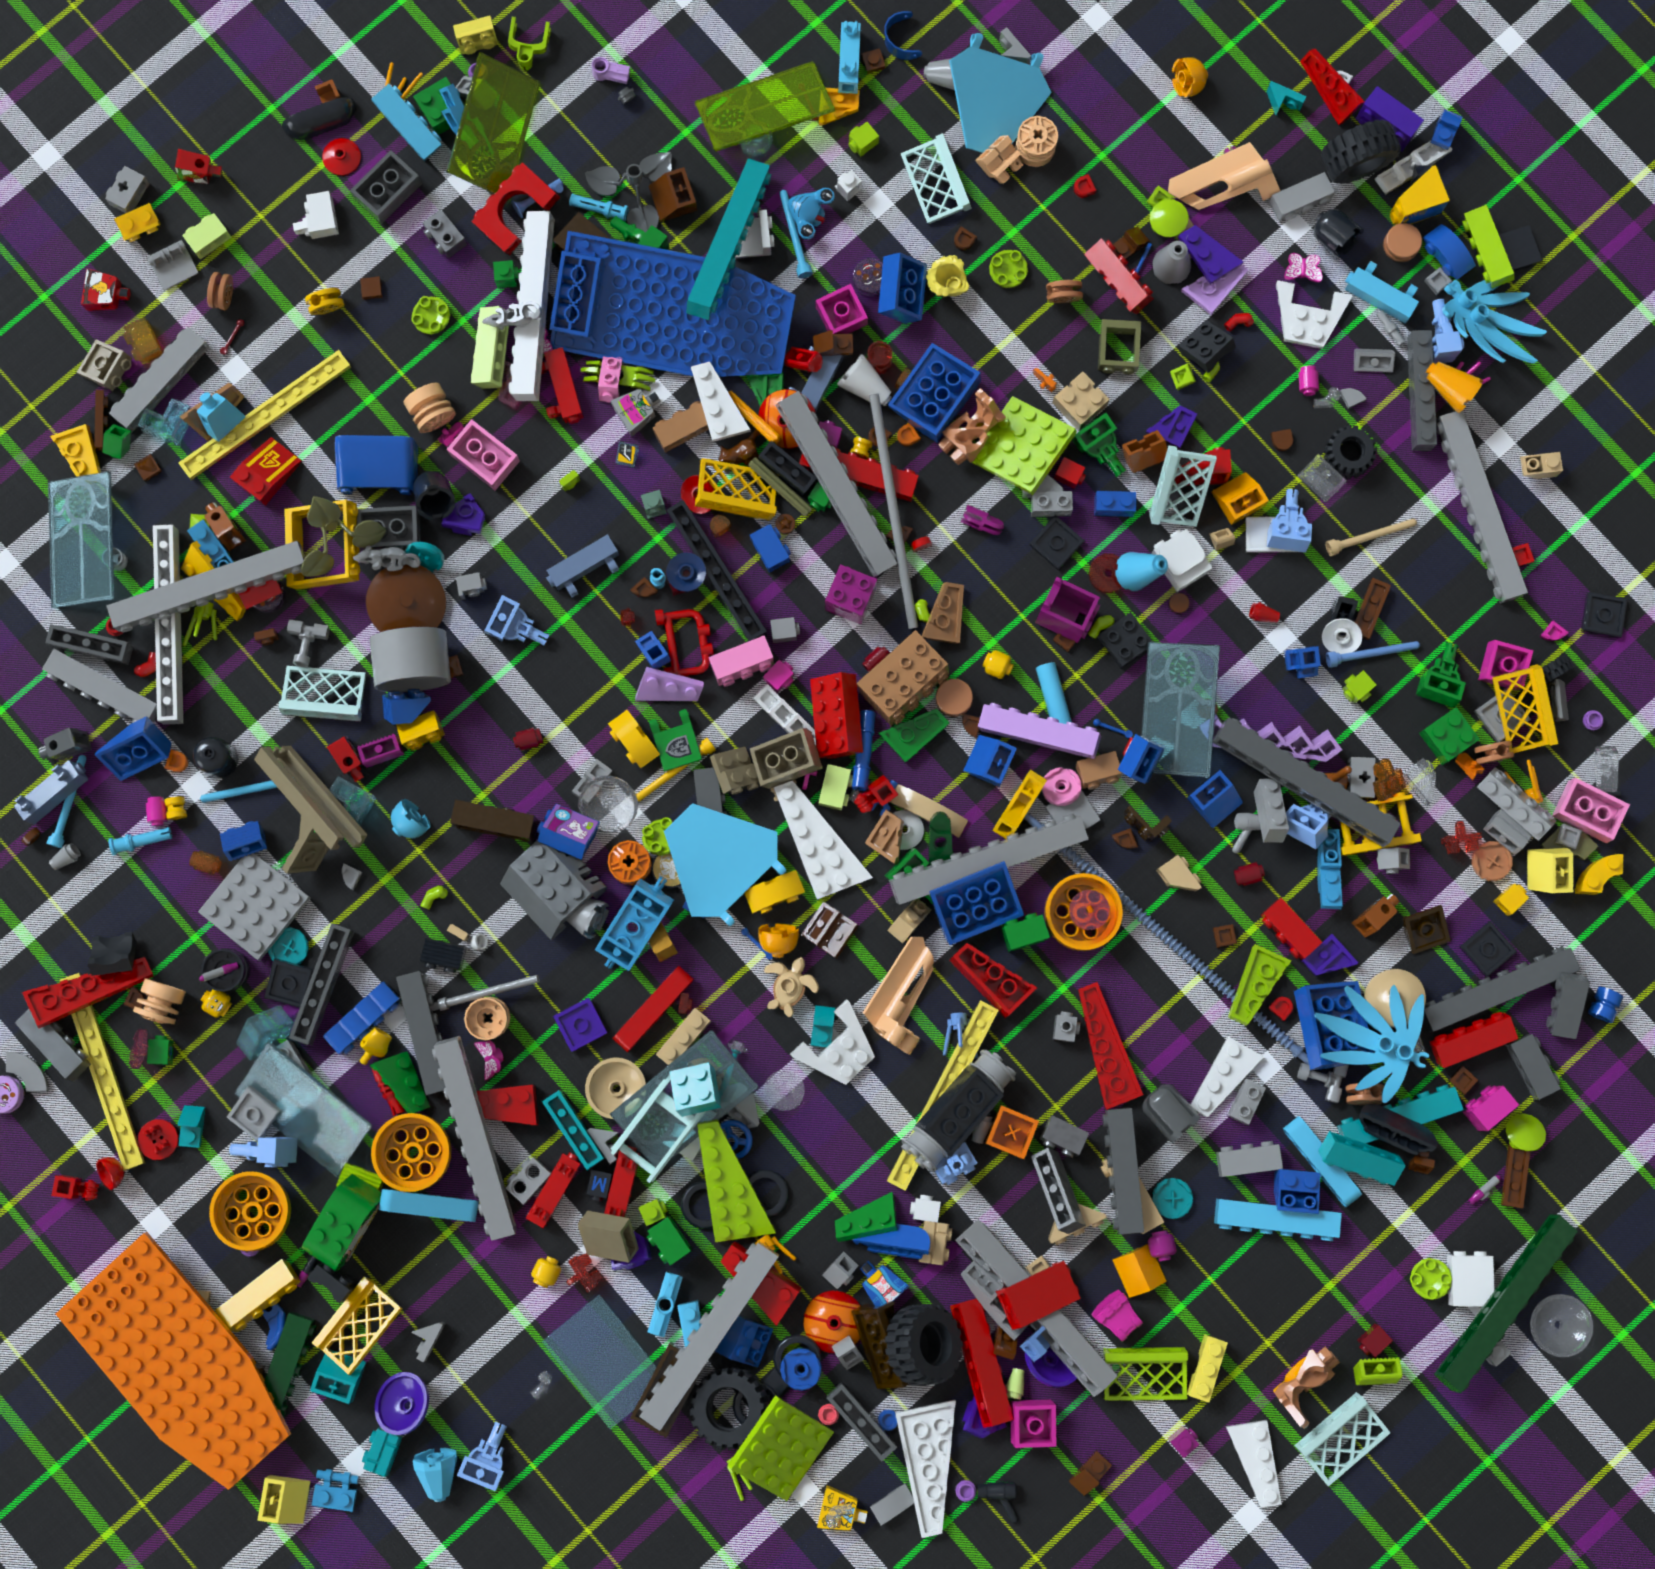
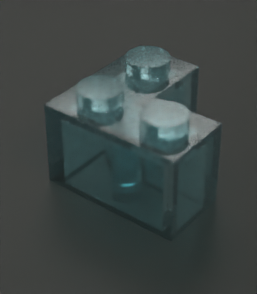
M172 398L164 415L145 408L137 426L143 432L179 447L189 427L179 416L190 410L191 407Z
M337 776L329 791L336 799L345 803L343 807L361 827L376 797Z
M280 1005L248 1018L236 1044L250 1061L259 1058L269 1041L272 1043L279 1038L284 1039L290 1034L294 1022Z

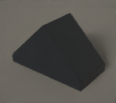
M1338 596L1333 601L1329 623L1336 619H1349L1352 621L1358 600Z

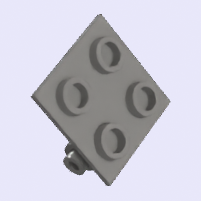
M182 240L147 257L164 291L199 274Z

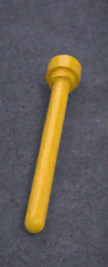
M708 738L701 741L702 744L699 745L701 756L708 753L712 754L716 751ZM690 764L667 771L634 796V800L640 802Z

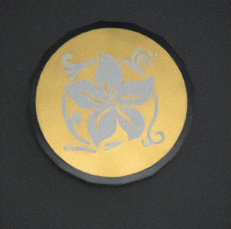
M671 853L657 855L653 859L651 866L655 881L657 882L659 877L662 876V881L664 878L667 880L663 887L669 889L680 887L681 883Z

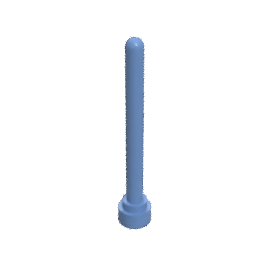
M1414 641L1344 654L1336 653L1335 651L1327 652L1326 663L1328 668H1333L1344 661L1418 649L1420 643Z

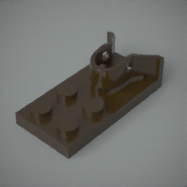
M894 1301L875 1307L870 1303H866L851 1311L877 1389L904 1388L909 1385V1383L903 1382L900 1376L893 1372L894 1368L889 1365V1356L885 1352V1349H887L885 1337L888 1336L886 1331L890 1324L889 1319L894 1317Z
M671 1341L630 1417L632 1420L665 1438L669 1434L700 1375L699 1373L660 1431L639 1417L642 1413L640 1407L646 1399L651 1400L654 1395L651 1391L659 1381L662 1384L666 1378L663 1373L670 1364L674 1366L678 1360L675 1356L680 1348Z

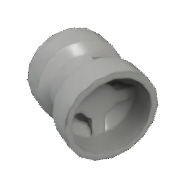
M113 548L114 571H121L127 566V557L119 549ZM107 549L103 554V561L110 567L109 549Z

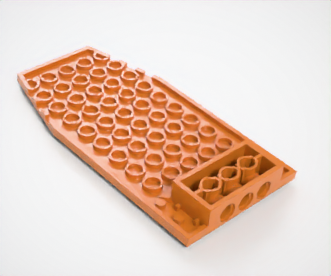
M148 1232L143 1233L55 1313L158 1438L228 1490L291 1435L280 1410H277L273 1402L274 1398L271 1392H268L264 1384L265 1380L262 1374H259L255 1366L256 1362L253 1356Z

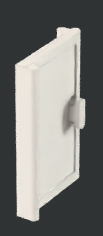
M1246 517V552L1298 551L1267 547L1268 528L1275 517Z

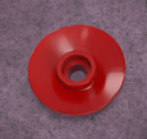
M338 138L326 145L323 150L322 160L329 172L334 175L345 176L358 168L361 161V153L353 141L346 138ZM339 152L344 153L341 157L337 156Z
M693 475L683 482L681 498L685 501L690 511L704 514L712 509L695 506V499L698 496L699 475ZM707 482L704 484L703 491L712 493L715 489Z

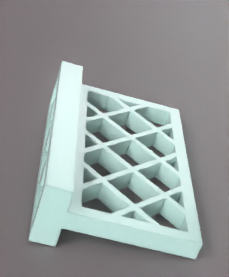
M943 133L936 136V139L901 153L928 224L962 210L968 211L972 209ZM935 145L937 152L934 158L924 155L927 148ZM913 154L920 156L916 166L908 163L906 157ZM923 158L932 161L928 171L919 167ZM935 163L943 166L941 175L931 172ZM917 170L926 173L923 183L914 179ZM929 175L939 179L935 188L926 185ZM942 180L950 183L947 193L938 190ZM924 188L933 191L929 200L921 197ZM936 192L945 196L942 205L932 202ZM948 198L956 200L958 206L949 209L945 207ZM930 205L940 208L937 215L929 218L927 212Z
M1168 446L1149 513L1151 524L1159 525L1160 522L1197 527L1217 460L1216 456L1180 451L1175 446ZM1180 458H1189L1191 463L1182 467L1179 464ZM1202 461H1210L1209 466L1203 470L1197 465ZM1195 466L1198 473L1189 477L1185 471ZM1183 473L1186 480L1177 485L1174 479ZM1202 476L1205 480L1204 483L1196 487L1192 481ZM1190 483L1193 490L1184 495L1180 488ZM1178 490L1181 497L1172 502L1169 496ZM1197 493L1200 497L1199 500L1191 504L1187 498ZM1185 500L1188 507L1179 511L1175 505ZM1172 507L1176 511V514L1171 517L1164 516L1165 511ZM1192 510L1194 513L1193 520L1185 519L1182 516Z
M287 666L282 699L279 701L278 708L282 715L361 721L366 673ZM291 672H300L303 676L295 683L290 679ZM313 674H319L323 679L313 685L308 678ZM333 676H339L342 681L333 687L328 680ZM353 677L361 678L360 684L355 688H352L348 683ZM306 680L311 688L302 694L297 686ZM326 682L331 689L321 695L317 688ZM346 684L351 691L341 697L336 690ZM293 689L300 694L295 700H287L288 693ZM312 691H315L319 698L314 702H309L305 697ZM334 692L339 700L333 704L328 703L325 698ZM354 694L357 697V705H348L344 700Z
M1356 1392L1294 1446L1329 1487L1387 1437L1390 1431L1370 1408L1366 1400ZM1365 1408L1368 1411V1421H1359L1358 1413ZM1346 1423L1353 1424L1352 1435L1342 1434L1343 1426ZM1357 1424L1367 1425L1366 1436L1356 1435ZM1371 1425L1380 1426L1383 1430L1377 1437L1370 1436ZM1330 1437H1337L1336 1448L1327 1447V1440ZM1342 1437L1352 1438L1351 1449L1341 1448ZM1356 1439H1366L1363 1449H1355ZM1315 1450H1322L1321 1461H1313L1309 1455ZM1326 1451L1336 1452L1335 1462H1325ZM1340 1452L1350 1453L1348 1462L1339 1463ZM1325 1465L1334 1466V1474L1328 1479L1324 1475Z

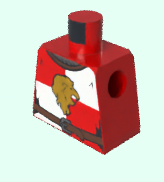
M178 149L175 164L178 180L208 184L210 176L221 178L222 167L212 165L209 156Z
M87 269L81 305L88 311L117 309L119 299L129 300L131 292L128 288H121L122 283L117 277Z
M344 736L327 746L344 774L350 773L355 782L365 777L360 768L363 765L361 758L348 737ZM348 757H351L353 760L350 766L346 763Z

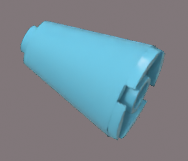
M1128 552L1121 555L1117 560L1118 570H1115L1119 584L1124 589L1138 591L1165 574L1168 569V562L1162 555Z

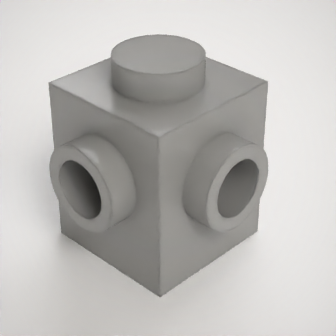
M1378 849V869L1386 870V874H1398L1399 870L1410 869L1409 849Z
M1061 1012V1015L1055 1016L1052 1040L1075 1041V1034H1079L1080 1022H1077V1017H1073V1013Z
M843 1251L822 1276L838 1289L842 1284L847 1285L853 1279L852 1273L859 1265Z

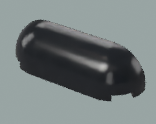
M348 97L337 98L303 110L286 118L282 123V128L286 135L300 141L340 128L350 123V119L356 111L355 101Z
M1377 1104L1363 1106L1359 1120L1366 1133L1415 1155H1419L1421 1152H1432L1437 1148L1436 1137L1422 1124Z

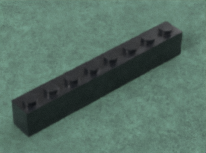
M682 500L668 508L667 514L691 553L700 557L704 562L706 577L747 642L764 635L766 637L767 631L685 501Z

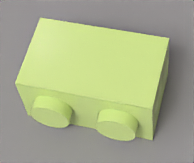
M214 213L205 216L199 224L188 228L185 234L182 235L200 260L232 238Z
M827 765L819 799L820 806L841 811L843 806L847 807L849 795L846 794L847 787L852 786L853 775H850L851 769Z

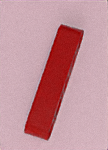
M678 966L617 1032L613 1040L628 1053L688 988L694 979L683 968Z

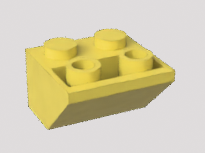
M490 16L453 25L462 55L473 54L477 50L491 49L498 45Z
M1568 848L1527 850V889L1548 893L1573 892V852Z
M276 1475L267 1476L264 1480L258 1521L277 1524H303L311 1481Z

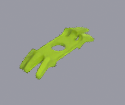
M586 361V365L601 367L602 362ZM621 367L624 376L619 380V385L651 391V387L636 381L655 382V378L640 374L653 375V370L643 367ZM581 368V372L599 375V377H584L583 382L599 383L601 368Z

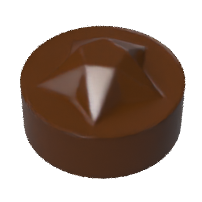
M782 514L776 519L775 524L779 533L787 535L795 529V520L791 515Z

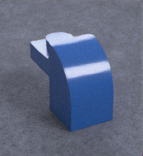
M1444 109L1436 124L1430 143L1448 150L1463 116Z
M652 631L635 641L651 668L658 670L671 661L668 653Z

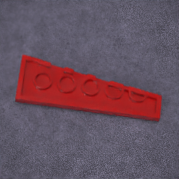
M143 957L134 960L133 969L130 971L94 976L83 974L79 978L62 980L58 984L41 986L24 991L22 994L37 1027L40 1029L139 984L145 978L150 979L154 976L146 958Z
M1098 982L1078 989L1105 1110L1142 1096V1090Z

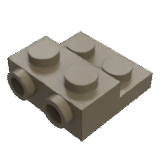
M96 339L76 373L94 381L99 386L113 391L115 387L120 386L123 373L130 369L132 357L124 351Z
M746 747L710 756L723 794L731 792L732 795L742 792L745 788L750 791L759 787L754 763H751Z

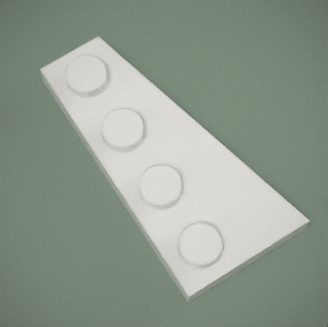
M706 362L692 366L691 370L712 442L750 432V428L712 364Z
M1267 1420L1225 1426L1260 1507L1282 1505Z

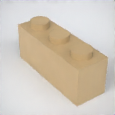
M694 1008L656 1055L669 1065L692 1046L711 1021Z

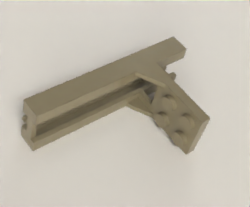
M275 746L274 750L271 747L260 748L254 760L301 814L299 839L282 867L286 874L316 871L328 849H339L338 842L343 840V838L353 848L361 847L367 837L365 831L292 746H282L281 749Z

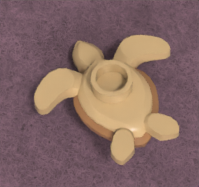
M802 957L793 962L791 970H788L780 962L771 963L765 967V973H776L779 975L773 985L775 999L768 1003V1009L779 1007L784 1010L788 1017H792L794 1014L793 1006L802 999L806 986L812 992H818L819 985L812 975H802L805 967V960Z

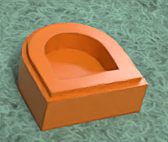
M909 423L902 426L897 433V440L903 446H911L920 441L916 430Z
M171 749L164 768L174 772H182L188 767V758L185 754Z

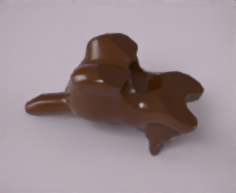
M755 429L748 438L741 440L730 449H726L721 445L718 460L735 465L744 463L749 467L752 459L759 456L755 439L759 436L760 432ZM725 469L723 472H730L731 470Z

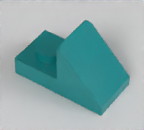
M1273 81L1270 82L1266 91L1275 115H1277L1282 103L1286 104L1290 109L1300 111L1306 96Z
M815 1005L811 1046L827 1048L831 1044L835 1008Z
M184 1105L177 1125L181 1126L179 1146L201 1148L205 1107Z

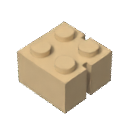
M1081 372L1072 380L1069 387L1066 386L1054 396L1052 402L1078 431L1107 407L1110 400L1098 387L1094 389L1095 383L1084 372Z

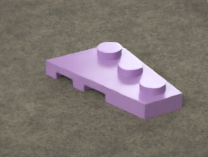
M1241 265L1211 285L1205 276H1202L1196 282L1182 288L1181 292L1212 315L1246 275L1248 269Z
M646 667L635 696V701H698L704 682Z

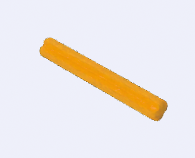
M728 391L741 415L765 438L777 444L781 440L780 435L735 393Z

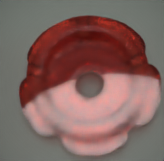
M628 607L620 612L622 626L627 625L630 627L631 623L635 622L634 611H630Z

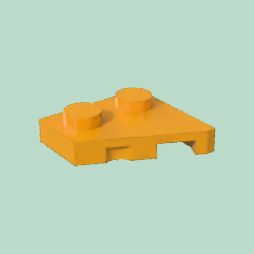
M825 88L835 111L820 116L819 126L858 112L860 90H858L857 94L838 93L836 88ZM822 91L819 113L830 110Z

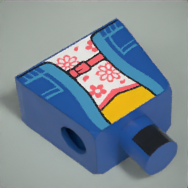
M867 1261L860 1268L867 1277L862 1282V1285L875 1306H882L887 1302L895 1300L909 1287L906 1282L884 1264L876 1269L870 1261Z

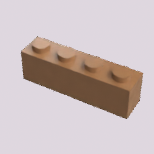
M700 401L694 402L685 411H677L672 415V418L660 420L655 424V427H653L654 434L665 453L709 430Z

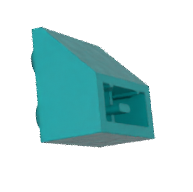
M329 1349L332 1353H338L337 1351ZM325 1354L316 1371L310 1391L350 1404L354 1401L367 1361L362 1360L353 1373L348 1375ZM344 1355L346 1366L349 1367L353 1363L352 1356Z

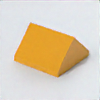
M1148 1244L1112 1259L1129 1298L1149 1292L1166 1282L1157 1259L1150 1255Z

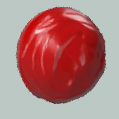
M102 1157L96 1163L97 1172L102 1183L109 1190L116 1189L121 1184L125 1175L121 1163L113 1157Z

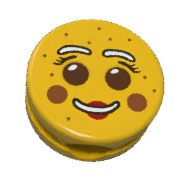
M326 288L307 295L305 302L311 305L308 307L309 314H326L343 307V299L338 298L341 295L340 289Z

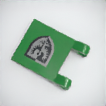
M686 709L679 711L683 725L662 732L656 719L649 721L664 772L702 760L690 716Z

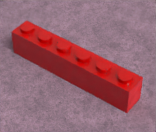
M835 448L838 453L837 459L840 464L843 463L845 465L850 481L853 480L858 487L886 494L881 464L877 460L872 458L865 460L859 458V455L849 452L845 454ZM802 453L799 464L809 472L814 473ZM891 464L896 498L911 502L919 475H916V472L909 469L899 470L895 465Z
M977 1298L950 1305L952 1316L958 1323L957 1328L961 1330L962 1335H960V1339L963 1341L961 1349L983 1428L1014 1420L1012 1415L1013 1409L1007 1397V1387L1003 1383L1001 1366L997 1361L996 1354H994L995 1345L992 1343L990 1336V1326L984 1314L985 1309Z

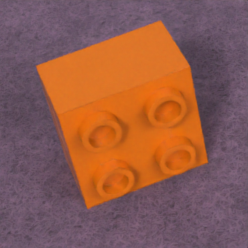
M1001 1105L998 1108L985 1144L1024 1159L1039 1121Z

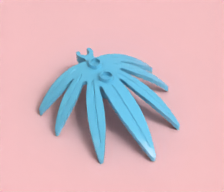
M1456 279L1444 288L1446 293L1452 295L1454 299L1443 306L1442 312L1448 319L1454 315V324L1462 336L1465 338L1469 336L1466 333V326L1470 336L1477 345L1502 363L1506 360L1488 342L1517 359L1533 364L1538 361L1496 327L1510 333L1541 337L1547 331L1488 308L1504 307L1526 299L1530 293L1487 294L1497 287L1491 288L1490 283L1486 284L1485 280L1465 291L1461 289V285Z
M1395 985L1390 988V1014L1396 1032H1393L1384 1018L1367 1000L1352 988L1346 986L1344 990L1356 1011L1381 1035L1339 1017L1322 1013H1315L1314 1016L1339 1037L1357 1046L1375 1051V1053L1336 1051L1323 1053L1320 1057L1332 1062L1348 1065H1369L1383 1062L1384 1066L1366 1075L1357 1084L1355 1090L1360 1091L1372 1087L1392 1073L1382 1093V1102L1387 1103L1400 1088L1409 1062H1414L1418 1068H1425L1426 1065L1420 1063L1419 1058H1429V1054L1425 1052H1414L1423 1023L1424 995L1421 994L1415 1001L1409 1015L1407 1029L1405 1011L1399 992Z

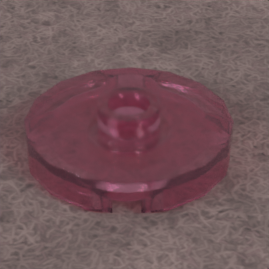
M1095 890L1079 892L1069 904L1071 920L1077 927L1083 930L1100 928L1109 917L1110 907L1107 899L1103 894ZM1087 906H1091L1093 908L1092 913H1088L1086 911Z
M137 1029L133 1038L135 1042L130 1050L129 1065L134 1069L141 1067L144 1056L147 1054L148 1032L145 1029Z

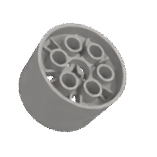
M409 627L383 631L370 637L374 688L383 692L393 690L408 692V689H420L422 691L442 687L451 682L445 630L434 627Z

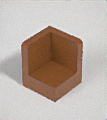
M332 79L315 86L322 104L341 98Z

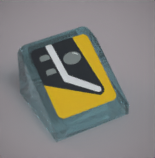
M619 441L615 463L635 468L639 451L638 445Z

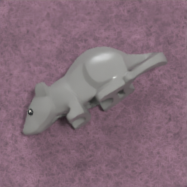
M532 301L511 304L507 310L496 308L495 312L499 314H492L486 317L482 323L498 327L500 330H503L504 326L509 325L524 326L529 324L532 319H539L542 315V309L539 304ZM527 306H534L537 309L536 312H532Z
M367 546L365 550L353 557L357 562L364 564L372 563L373 570H378L383 566L387 567L388 571H396L402 569L405 564L416 568L419 567L421 562L416 554H406L405 551L397 547L372 550L371 546Z

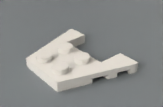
M1277 281L1276 290L1281 311L1284 342L1323 349L1352 295L1334 292L1331 310L1329 311L1291 303L1295 284Z
M847 999L834 1011L847 1028L823 1052L816 1056L802 1042L790 1053L793 1058L845 1085L875 1057L855 1012Z

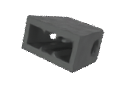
M67 728L45 738V746L39 748L38 751L42 759L64 760L90 751L92 747L87 731Z

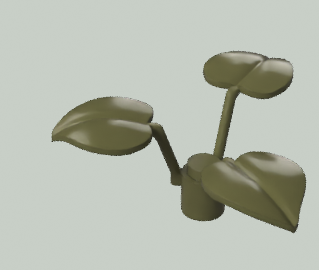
M313 496L307 520L311 526L321 527L324 551L313 550L305 557L301 567L303 576H320L332 569L334 559L331 555L327 554L326 531H334L337 525H339L353 537L352 543L354 546L366 548L378 543L383 538L386 528L376 521L366 520L359 523L355 527L354 532H351L339 519L341 510L337 504L330 500Z

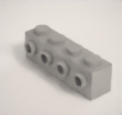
M1496 767L1477 786L1538 841L1557 821L1548 811L1539 806L1533 798L1524 793L1517 784H1514Z

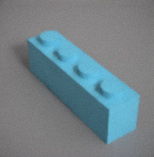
M387 84L371 100L425 162L442 147L440 143L442 139L435 131L432 133L427 128L429 124L422 116L417 117L414 113L416 109L409 101L404 102L400 97L402 95L400 90L395 85L391 87L390 84Z

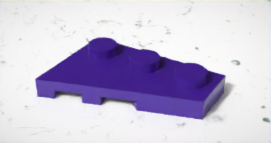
M1196 225L1178 236L1179 240L1186 244L1190 256L1210 285L1243 264L1241 259Z

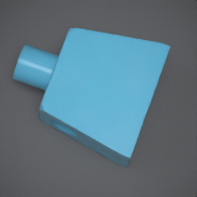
M206 392L200 396V401L203 405L197 409V414L207 434L218 442L246 417L218 393L211 396L210 393Z

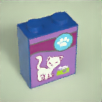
M555 804L552 810L549 809L544 819L545 822L541 821L538 826V842L582 860L596 837L600 822Z

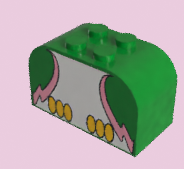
M352 1173L332 1193L303 1242L301 1249L331 1269L338 1271L349 1261L376 1215L380 1205L381 1192Z

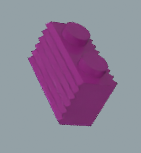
M395 734L357 747L362 764L366 768L404 755L400 739Z

